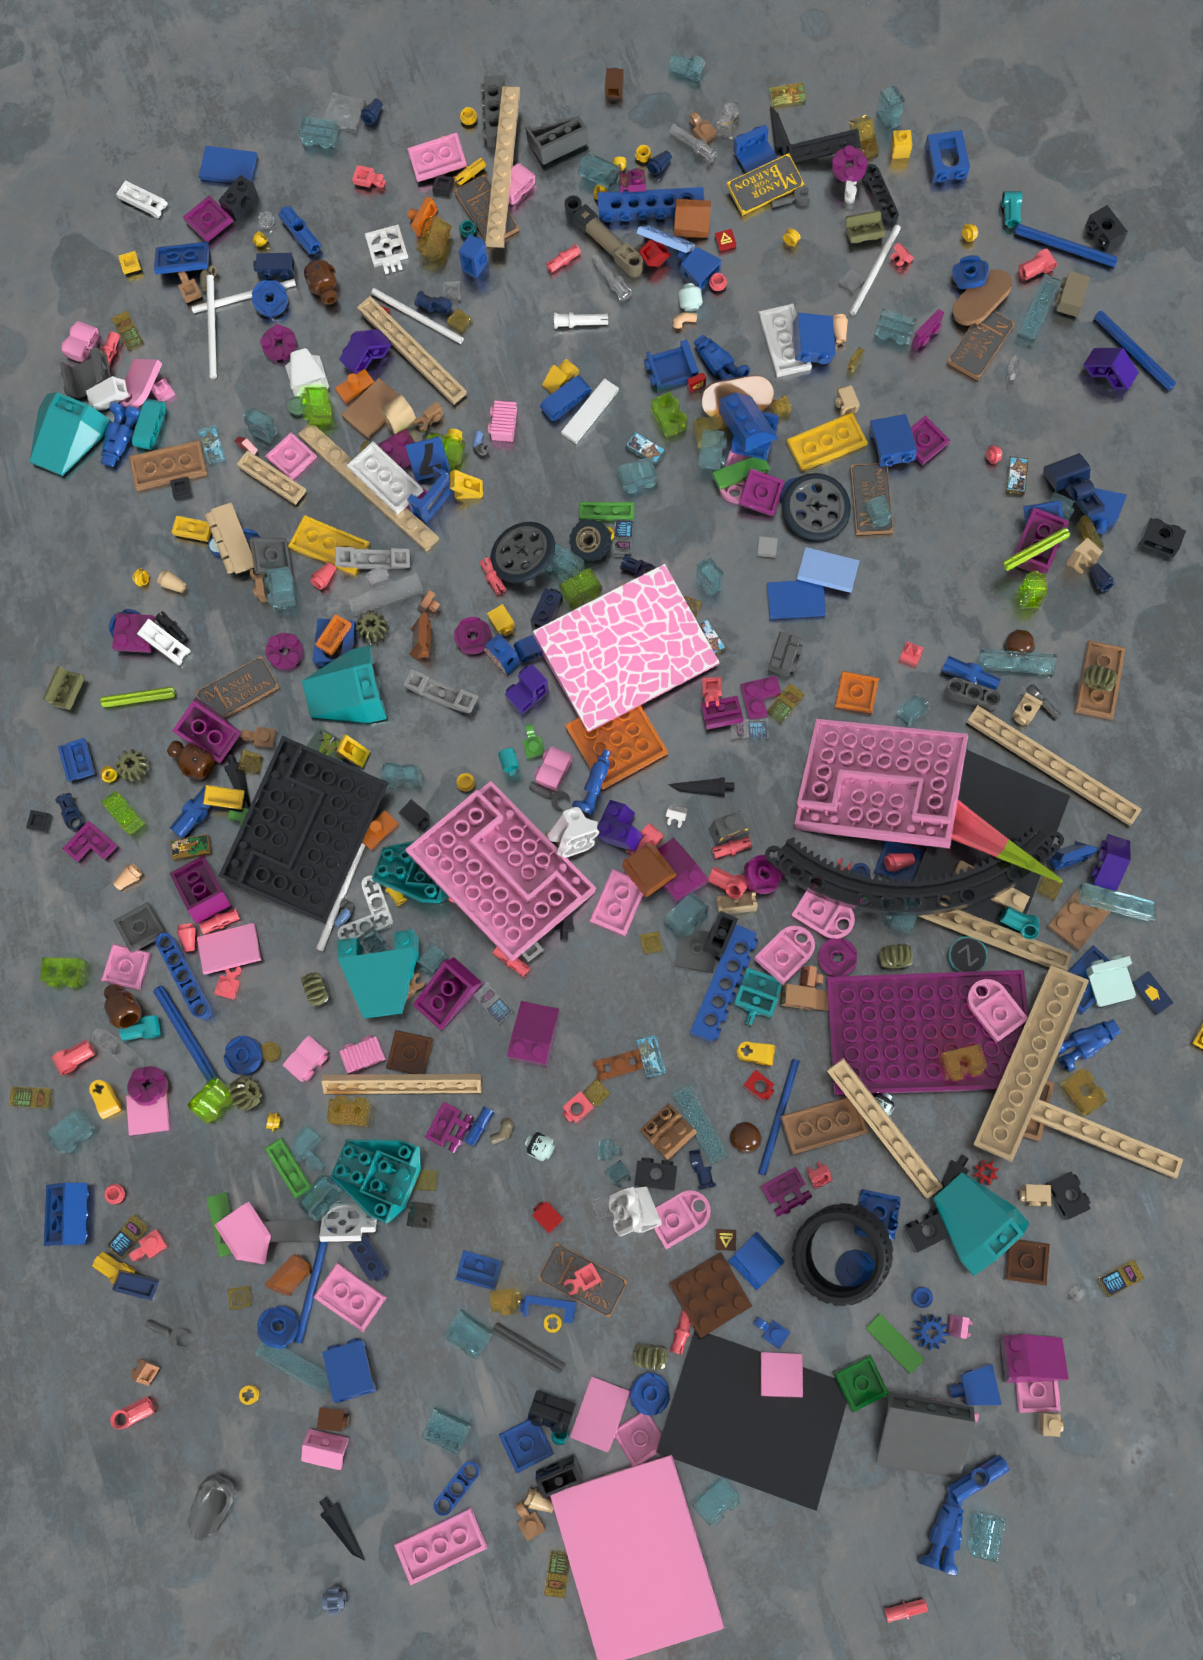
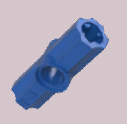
M291 206L283 207L278 216L293 234L294 239L303 246L308 254L314 255L317 253L321 244L308 229L305 221L300 219Z
M948 656L942 668V672L993 690L997 689L1001 678L983 671L982 667L975 663H965L951 656Z
M205 786L194 799H190L185 803L182 813L169 827L181 838H184L196 823H200L207 815V810L211 805L203 804Z
M999 1454L947 1487L952 1500L959 1504L1009 1472L1007 1462ZM975 1474L982 1477V1484L976 1483L974 1479Z

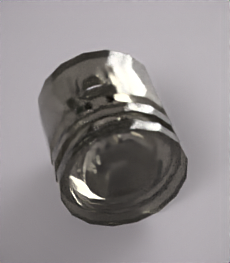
M410 1201L411 1206H409V1209L411 1211H408L406 1226L430 1229L432 1214L430 1213L433 1212L431 1207L434 1204Z

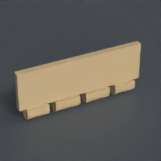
M230 502L211 509V512L207 513L205 517L211 528L215 543H219L217 548L221 558L225 559L223 563L227 573L235 572L238 574L254 568L251 550L232 503Z

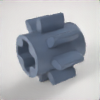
M339 1586L329 1587L328 1593H323L322 1596L323 1610H329V1615H338L341 1609L346 1607L345 1591L340 1592Z

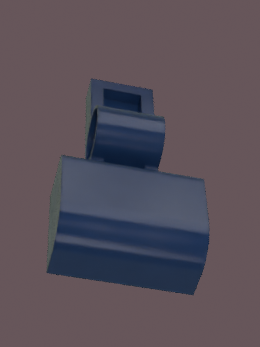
M1080 453L1044 466L1043 475L1056 492L1065 488L1086 517L1104 511L1105 505L1095 494L1094 485L1089 480L1090 465Z

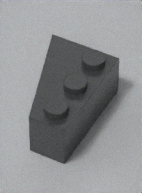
M579 116L558 120V123L547 125V123H541L542 126L525 127L527 141L543 165L589 143L587 127Z

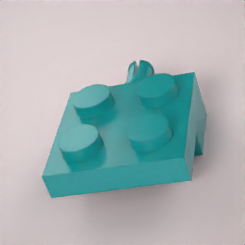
M750 968L746 969L734 1005L748 1012L744 1023L748 1024L751 1017L749 1025L752 1026L755 1015L772 1017L783 985L773 976Z

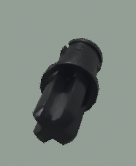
M164 611L156 615L155 620L165 628L167 633H170L179 642H184L187 635L177 626L176 621H172Z

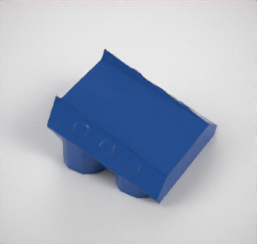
M1075 841L1073 845L1059 849L1050 861L1054 870L1062 869L1091 858L1096 853L1097 848Z
M862 1189L859 1206L868 1209L870 1213H874L881 1220L880 1222L885 1225L890 1234L889 1238L892 1241L895 1240L901 1198ZM855 1225L854 1232L858 1236L868 1237L860 1227Z
M758 1232L752 1235L728 1260L756 1291L785 1262Z

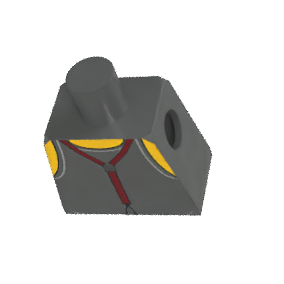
M740 811L714 820L708 829L715 846L749 834Z

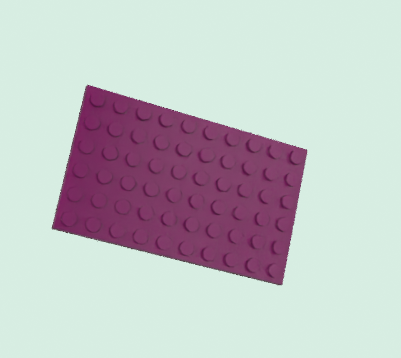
M1024 970L827 977L832 1066L844 1058L871 1094L997 1090L1026 1022L996 1043L969 1009L967 995L970 988L976 982L983 979L995 980L1006 989L1025 1015L1029 1017ZM984 987L976 988V993L979 996L986 995L987 992ZM833 1079L834 1095H845Z

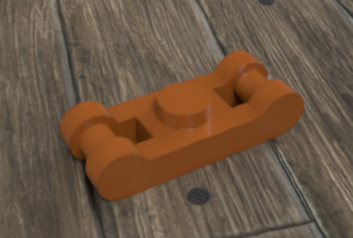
M640 1049L593 1062L594 1068H597L598 1075L596 1076L598 1081L645 1069ZM634 1057L636 1064L630 1065L629 1059ZM610 1064V1072L605 1071V1065Z

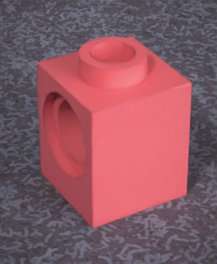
M580 1091L563 1106L565 1111L562 1114L569 1122L573 1120L577 1123L594 1109V1106ZM576 1103L582 1105V1111L579 1114H574L571 1111V1107Z

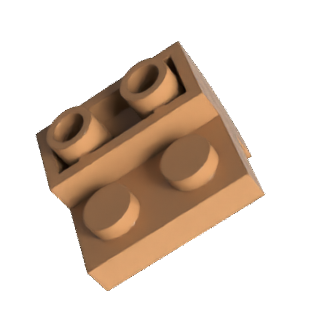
M669 1103L640 1129L647 1140L667 1160L697 1133Z

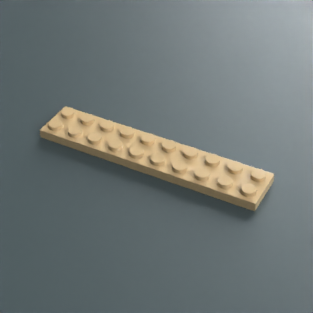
M1050 966L976 1137L974 1146L1010 1162L1013 1161L1089 980L1055 966Z

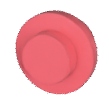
M715 273L710 277L709 286L711 289L721 291L726 287L727 279L723 274Z
M991 445L986 451V458L991 464H995L1002 459V450L999 446Z
M119 1184L109 1185L104 1193L106 1201L110 1204L120 1203L125 1197L124 1188Z

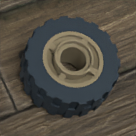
M588 519L582 520L580 523L578 522L573 527L569 536L571 550L576 556L588 562L601 560L611 549L612 536L609 533V529L596 520ZM593 536L592 544L588 545V539Z

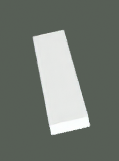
M604 378L561 431V434L577 444L619 392V388Z

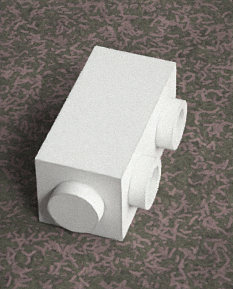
M113 376L86 391L89 405L101 411L109 408L111 402L118 403L129 397L125 380Z

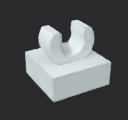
M670 804L666 817H669L667 824L670 825L672 819H677L678 827L680 828L682 822L686 819L688 809Z

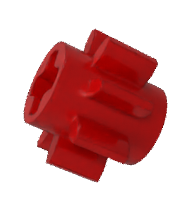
M981 1160V1166L974 1165L977 1171L973 1177L977 1176L980 1179L978 1182L980 1184L986 1181L987 1185H991L990 1179H998L995 1176V1172L999 1168L994 1169L992 1166L993 1161L986 1164L984 1160ZM989 1170L990 1174L987 1176L982 1175V1171Z

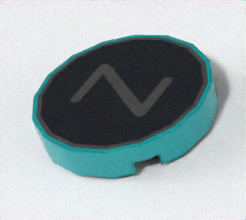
M970 936L961 937L950 946L948 962L956 972L981 971L986 966L988 960L987 949L980 940Z

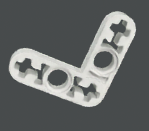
M372 876L365 877L361 883L372 915L341 926L338 930L340 940L347 939L345 936L342 937L345 934L344 930L354 931L353 926H356L359 935L356 936V933L353 932L349 936L350 938L356 937L359 940L386 930L392 925V916L380 884L376 883L373 885L374 891H379V893L372 894L370 888L366 887L368 881L376 883L372 880ZM381 898L382 905L377 908L373 907V899ZM381 916L388 918V920H386L385 925H383L381 922L377 923L376 926L378 928H374V924L371 921L372 919H374L375 922H378L381 920ZM364 922L370 923L371 926L367 932L360 930V925Z

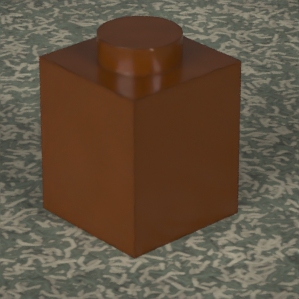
M606 68L605 97L622 98L624 69Z
M319 1407L317 1429L344 1431L345 1427H348L350 1414H347V1408Z

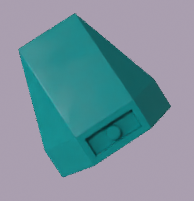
M58 392L46 394L38 409L29 462L63 476L104 436L108 423L111 420L90 405Z
M370 645L348 651L302 680L310 717L363 723L387 719L384 702L380 700L372 666L375 663Z
M415 841L382 848L372 876L374 882L420 902L440 903L450 898L405 851Z
M346 1139L330 1177L370 1217L388 1224L407 1205L421 1171L420 1148L403 1140Z
M963 1172L933 1198L958 1258L972 1276H975L1002 1256L1024 1235L1030 1224L1014 1205Z

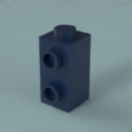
M256 253V261L253 262V267L259 279H288L295 277V261L292 253Z
M553 588L544 589L530 620L531 627L538 629L555 620L563 602L562 594L558 590Z
M363 1235L361 1241H355L348 1246L369 1281L375 1279L377 1282L386 1276L385 1272L389 1268L368 1235Z

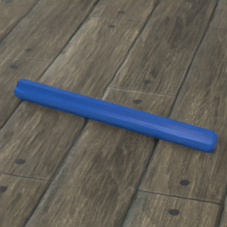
M1018 224L1015 230L1017 235L1115 267L1118 261L1117 256L1022 224Z
M1102 310L1095 315L1094 319L1167 390L1175 386L1176 381Z
M164 986L156 987L153 993L210 1087L216 1086L220 1079Z

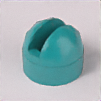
M568 1430L567 1433L562 1432L561 1434L552 1432L551 1438L553 1443L560 1446L565 1444L569 1432Z

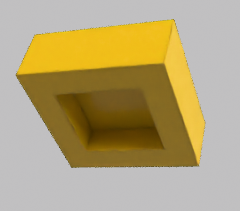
M136 251L118 255L124 274L141 270Z

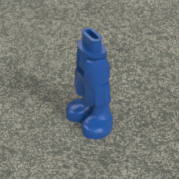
M702 335L694 341L697 352L701 355L714 376H720L722 380L749 375L751 369L747 365H742L739 368L735 366V359L711 338Z
M111 402L109 409L114 414V422L108 423L100 463L114 467L115 462L119 461V457L125 451L126 445L132 437L133 430L131 428L138 421L141 411L132 406L125 408L116 402Z
M604 749L601 757L597 756L598 761L593 764L584 790L588 791V795L582 801L575 800L572 803V807H579L581 811L593 815L597 795L599 796L603 780H605L608 773L610 751Z
M1115 1020L1103 1021L1070 1033V1039L1063 1041L1058 1055L1073 1046H1076L1077 1049L1058 1058L1062 1068L1066 1072L1073 1071L1075 1069L1074 1062L1080 1057L1085 1060L1095 1055L1099 1049L1114 1040L1115 1036L1121 1033Z
M947 1494L946 1501L942 1503L943 1507L939 1511L936 1523L931 1529L929 1541L933 1543L931 1552L927 1556H921L919 1564L957 1576L958 1568L954 1562L955 1551L960 1550L962 1540V1513L964 1510L961 1508L963 1501L956 1504L951 1496ZM945 1546V1547H946L945 1556H944L943 1561H942L941 1564H940L941 1550H942V1547Z

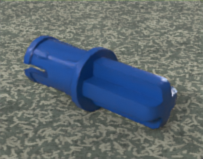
M485 1106L482 1107L477 1119L472 1121L473 1125L464 1139L466 1143L472 1146L476 1144L483 1130L486 1131L485 1127L494 1114L492 1110Z

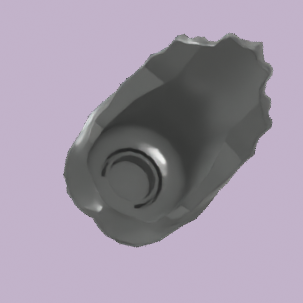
M213 1474L208 1476L199 1485L188 1519L191 1537L195 1540L202 1541L204 1537L214 1534L218 1526L223 1522L229 1507L233 1503L235 1493L234 1485L229 1479Z

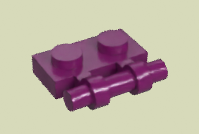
M442 1102L425 1138L442 1147L446 1140L452 1142L448 1150L455 1153L458 1146L461 1147L463 1143L462 1138L466 1131H469L473 1117L466 1114L464 1119L461 1120L458 1118L461 1110ZM454 1124H457L460 1127L454 1137L450 1135Z
M797 1167L760 1186L770 1204L775 1201L779 1202L780 1206L774 1209L777 1217L784 1213L785 1215L790 1213L792 1208L798 1205L802 1206L807 1203L808 1199L812 1198L809 1190L801 1193L799 1189L806 1185ZM794 1192L796 1197L786 1202L783 1197Z

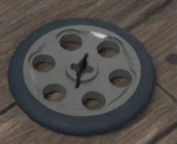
M809 473L798 477L788 486L783 496L782 510L786 523L796 534L809 540L819 541L832 538L843 530L850 517L851 504L847 491L836 479L826 474ZM812 485H819L821 487V492L814 493L812 491ZM803 493L806 498L805 501H798L796 494ZM834 494L837 497V501L831 503L828 501L827 496ZM817 503V505L821 507L818 509V511H816L815 507H812L811 505ZM803 511L806 518L803 520L798 519L796 512ZM835 512L837 519L832 521L828 518L827 514ZM812 521H820L821 528H813Z
M521 522L506 529L495 541L491 550L490 558L496 575L502 580L512 583H521L537 577L548 567L554 556L555 539L552 532L546 526L537 522ZM518 535H523L521 540L515 541ZM534 536H539L537 541L531 542ZM506 548H510L507 554H502ZM517 548H519L521 551L526 552L528 556H526L524 553H521ZM538 550H543L540 556H535ZM514 562L511 568L506 569L507 564ZM526 563H530V567L528 569L522 570L523 566Z

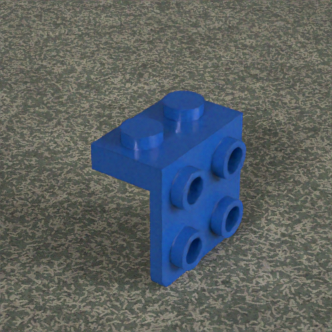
M766 124L755 127L751 131L734 138L733 152L746 173L778 159L767 141L769 129Z

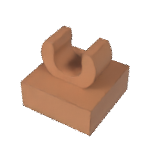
M429 590L417 609L424 612L428 608L435 612L440 605L435 600H432L435 593Z
M802 967L799 986L814 987L815 984L823 983L824 975L816 974L817 967Z
M138 1359L139 1365L136 1370H131V1378L135 1382L149 1386L160 1367L155 1363Z

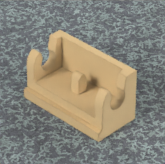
M1087 538L1073 551L1066 564L1078 573L1083 574L1084 571L1079 567V564L1083 563L1090 569L1097 562L1103 551Z
M743 893L738 899H733L728 895L716 896L717 912L722 911L729 915L755 912L758 908L755 899L756 893Z

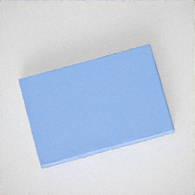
M652 226L638 227L637 234L684 253L691 252L695 248L694 243Z
M805 547L797 579L851 593L860 560Z

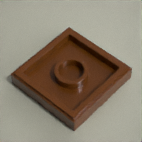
M395 1030L386 1069L407 1074H426L434 1038Z
M1018 1239L1006 1252L1004 1280L1047 1285L1050 1244Z

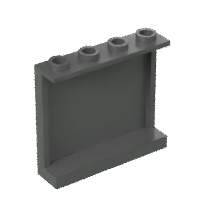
M889 1392L886 1420L880 1445L876 1447V1464L960 1479L975 1425L974 1407Z

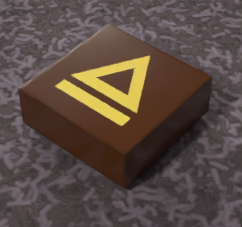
M716 1229L715 1250L736 1251V1230Z

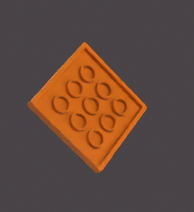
M641 705L590 732H587L579 717L565 725L590 770L593 764L598 761L597 756L601 757L604 749L611 752L608 758L610 765L601 786L602 790L668 754V750Z

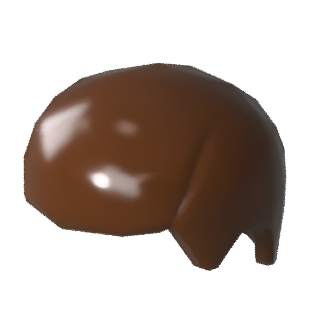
M1017 629L1009 633L1005 640L1007 652L1011 653L1017 660L1027 659L1035 649L1034 638L1026 630Z
M741 1122L732 1128L730 1141L735 1149L748 1154L756 1151L761 1145L762 1136L760 1131L752 1123Z

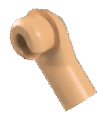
M682 312L673 318V327L681 329L682 322H696L697 313Z

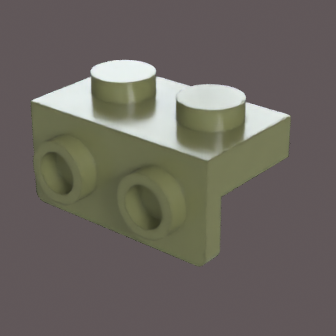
M880 210L846 216V234L850 243H860L871 239L877 240L886 236V230L881 222Z
M57 666L43 696V700L54 707L71 710L85 676Z

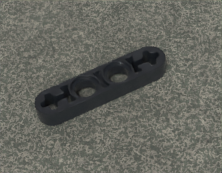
M868 164L863 180L876 209L881 212V220L884 225L894 226L898 221V210L879 168L875 164ZM868 171H870L871 173H874V174H873V180H872L871 174L868 173ZM880 185L882 189L876 191L873 189V186ZM885 199L888 201V204L881 205L879 201Z

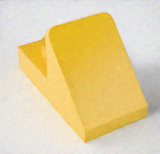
M567 359L558 367L553 364L542 383V387L552 394L580 373L579 369Z
M453 470L450 472V489L455 491L456 499L482 498L483 480Z
M344 734L335 756L347 759L355 766L363 768L370 751Z

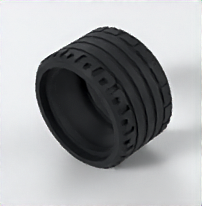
M849 1203L827 1206L809 1217L799 1228L792 1248L793 1268L796 1269L795 1274L799 1282L805 1286L804 1289L813 1297L816 1296L819 1301H823L826 1304L833 1303L834 1306L854 1305L872 1296L887 1278L893 1260L892 1240L889 1238L890 1234L885 1225L880 1222L881 1220L874 1213L868 1212V1209ZM830 1221H846L857 1225L868 1235L875 1249L876 1257L874 1270L868 1280L856 1286L844 1287L829 1282L819 1273L812 1260L811 1246L813 1237L822 1224Z

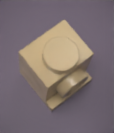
M852 385L839 387L836 390L837 397L835 402L837 407L841 408L840 417L851 412L853 414L857 413L860 403Z
M1026 692L1011 717L1015 718L1017 723L1028 726L1043 702Z
M1022 1185V1189L1019 1190V1199L1022 1202H1028L1029 1206H1041V1202H1043L1044 1207L1051 1206V1185Z
M1038 1412V1434L1060 1437V1432H1063L1064 1428L1063 1419H1060V1413Z

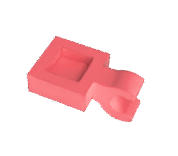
M357 165L352 178L353 184L369 188L371 183L377 187L384 188L386 181L383 180L384 175L375 174L374 168Z
M155 1229L138 1241L141 1247L128 1255L132 1261L136 1262L146 1254L149 1258H152L168 1246L158 1230Z

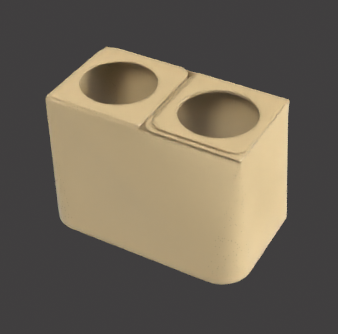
M402 394L380 408L386 424L394 435L404 429L408 430L415 426L414 420L416 417L413 409Z

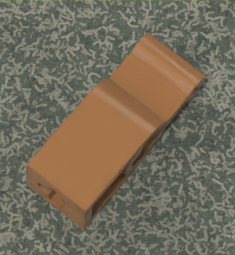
M785 984L781 989L780 1006L829 1012L827 991L812 987Z

